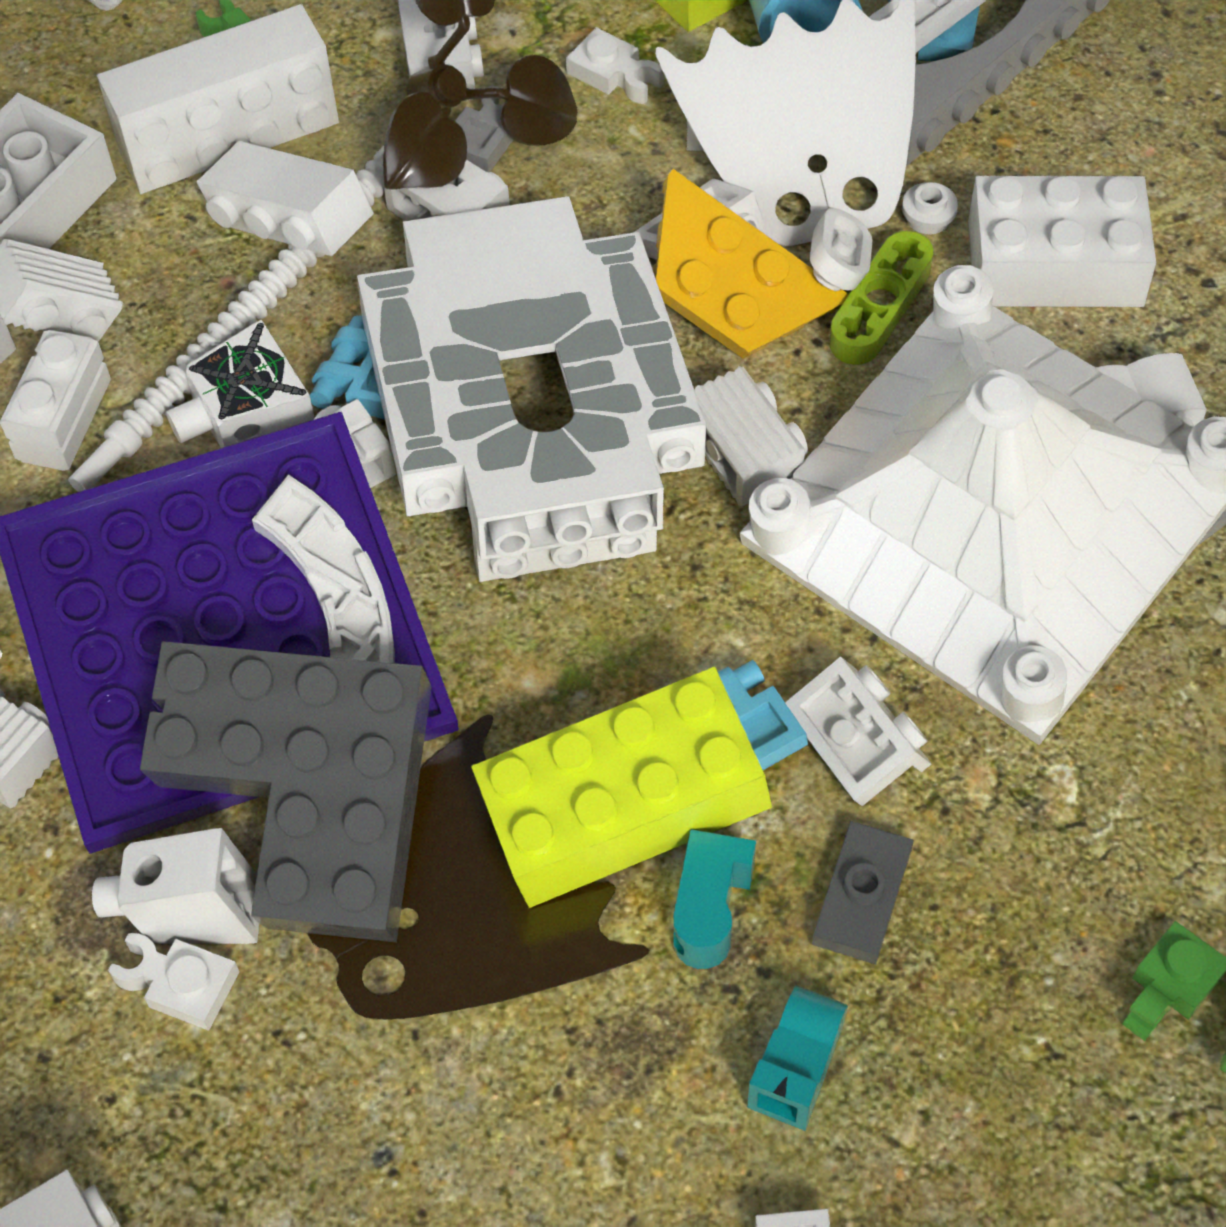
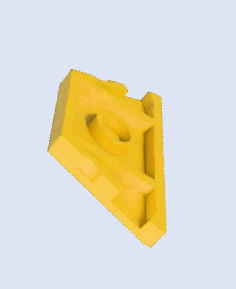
M672 169L663 183L662 193H665L662 220L658 225L656 248L658 250L657 262L653 267L657 285L663 302L742 359L765 348L774 340L780 337L784 338L802 329L807 323L829 312L833 313L840 309L848 297V293L842 289L834 291L822 285L814 276L813 268L676 170Z

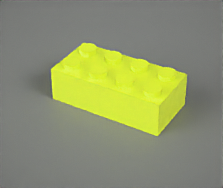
M715 666L471 766L513 877L529 908L686 844L689 840L690 830L713 833L772 808L765 774Z

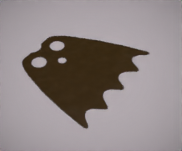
M488 714L481 717L420 768L401 910L409 908L417 912L419 918L417 924L407 930L399 928L397 942L307 933L315 946L327 949L336 958L339 964L337 986L350 1008L362 1017L383 1020L416 1018L502 1002L584 979L642 959L649 954V949L646 946L621 944L611 941L600 932L598 921L616 890L615 885L609 882H592L531 908L528 907L513 877L471 767L487 760L483 747L485 738L493 723L492 715ZM380 956H391L398 959L405 970L403 984L397 991L389 995L371 993L364 986L362 980L363 970L372 959Z

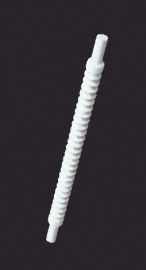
M384 146L374 155V160H369L365 164V170H359L356 173L371 207L374 205V198H380L384 194L382 178ZM288 244L289 250H281L278 254L279 260L270 261L269 270H262L259 273V281H251L248 285L249 291H241L239 293V302L232 301L228 305L229 313L221 312L218 315L219 323L212 322L208 325L209 334L201 333L198 335L197 342L199 345L190 344L187 347L188 356L179 355L176 358L177 366L170 365L166 368L167 378L164 376L156 378L155 385L157 389L148 387L144 391L146 400L136 399L134 401L135 411L125 410L123 412L124 421L116 420L104 432L105 441L68 478L71 486L78 492L91 489L122 456L131 457L142 446L141 437L149 438L152 436L151 426L160 427L163 424L162 414L166 416V411L174 408L173 404L181 405L185 401L183 392L191 394L185 375L187 365L253 323H256V318L264 319L267 316L266 308H275L277 306V298H284L287 295V288H294L297 285L296 277L303 278L307 274L306 267H314L317 264L316 257H324L325 254L308 249L301 250Z

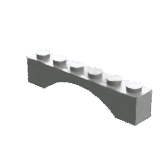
M1026 0L1018 14L999 33L981 45L950 58L925 64H916L913 118L906 165L908 166L923 152L934 150L946 133L958 123L968 122L981 104L992 95L1003 93L1015 76L1027 66L1033 67L1038 64L1050 47L1060 39H1068L1075 32L1079 23L1093 12L1099 13L1110 0Z

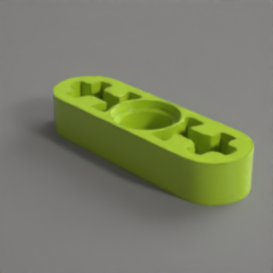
M901 231L891 235L884 242L871 261L869 272L859 285L850 292L832 320L829 345L831 352L837 359L847 364L860 365L870 362L878 355L930 275L933 246L925 236L913 231ZM907 256H910L911 258L908 259L902 268V275L896 272L897 261H904ZM882 289L893 293L897 299L893 303L880 305L870 301L866 295L871 291ZM862 319L867 322L865 335L860 334L855 340L847 337H853L861 327Z

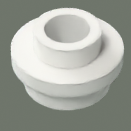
M933 182L920 183L911 187L905 193L902 204V211L908 224L912 229L922 234H936L945 230L955 219L958 209V200L953 191L944 185Z

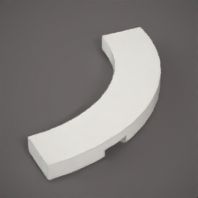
M288 475L252 519L254 530L273 542L294 562L315 592L328 628L330 657L395 663L390 613L381 582L368 554L362 550L356 538L346 528L345 522L334 509L311 489Z

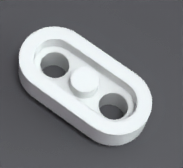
M830 208L825 212L813 229L810 262L814 267L813 274L822 285L834 291L841 289L854 290L870 270L872 237L868 229L858 219L843 210Z

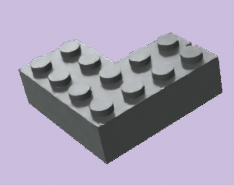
M162 641L152 699L160 706L163 713L151 711L149 713L140 770L158 787L269 798L251 917L266 929L397 942L432 688L423 667Z

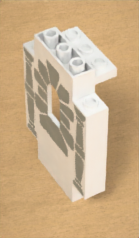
M569 196L403 221L408 267L357 275L363 324L407 517L467 507L472 524L474 560L479 582L501 578L509 579L523 574L558 568H572L581 564L615 558H630L638 554L655 552L657 530L663 529L664 488L659 474L705 466L706 422L640 233L634 232L583 240ZM556 351L574 415L571 421L561 429L551 432L529 430L522 426L514 416L499 360Z

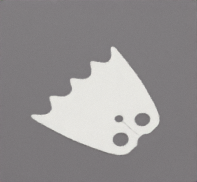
M842 0L831 25L818 33L802 29L788 14L780 13L775 21L771 36L765 43L755 47L743 45L725 29L717 27L713 32L705 58L698 63H685L675 58L662 47L655 49L656 57L679 106L718 174L726 183L754 191L769 238L783 246H794L811 242L813 229L828 208L840 209L851 214L867 229L880 226L890 219L897 206L903 186L913 118L916 53L914 0H900L898 7L892 15L881 21L871 20L852 0ZM815 154L822 155L827 160V167L821 173H814L808 167V160ZM856 177L870 179L878 190L876 203L865 211L851 209L845 204L843 199L844 186L849 180ZM796 192L808 199L811 212L803 224L788 226L778 219L776 204L787 193Z

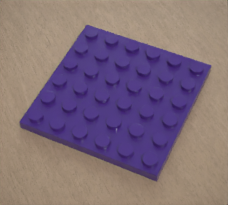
M342 411L0 516V557L84 846L89 854L259 798L255 796L158 787L140 770L149 713L150 711L163 713L160 706L152 699L162 641L330 657L328 628L315 592L294 562L273 542L255 531L252 522L255 515L288 475L311 489L334 509L345 522L346 528L356 538L362 550L368 554L381 582L390 613L395 664L422 666L432 686L424 742L459 730L457 717Z

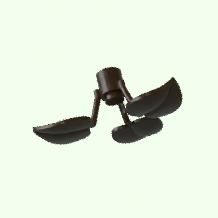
M415 0L420 11L432 22L441 26H450L458 23V27L440 51L428 58L430 68L416 72L410 77L406 88L407 96L397 104L391 115L383 152V175L386 189L435 188L447 185L460 175L467 159V140L462 127L457 122L449 119V116L452 113L451 108L459 105L461 101L485 98L505 99L500 116L503 129L513 139L526 145L543 146L564 139L573 131L577 123L578 114L575 99L566 76L552 60L539 55H527L516 60L510 65L506 74L507 89L500 87L469 89L463 74L455 67L445 64L444 61L469 31V17L487 15L494 7L495 0Z

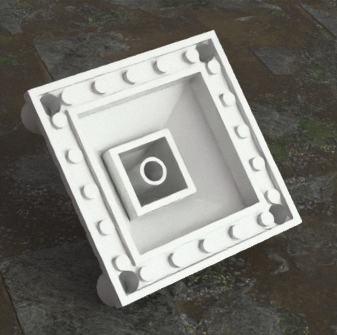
M958 265L948 268L938 276L934 284L933 312L915 331L912 338L903 345L885 366L882 373L860 395L852 408L842 416L824 437L821 444L812 451L793 473L791 479L774 478L763 482L755 488L749 499L750 522L740 532L741 544L1040 745L1225 511L1226 417H1210L1201 420L1194 427L1189 426L1181 418L1156 403L1144 399L1136 391L1109 375H1104L1094 366L1069 351L1059 348L1054 342L1029 327L1019 324L1012 317L992 306L993 284L990 277L979 268L971 265Z

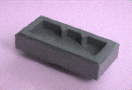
M850 821L813 934L812 945L875 965L877 964L910 858L913 839Z

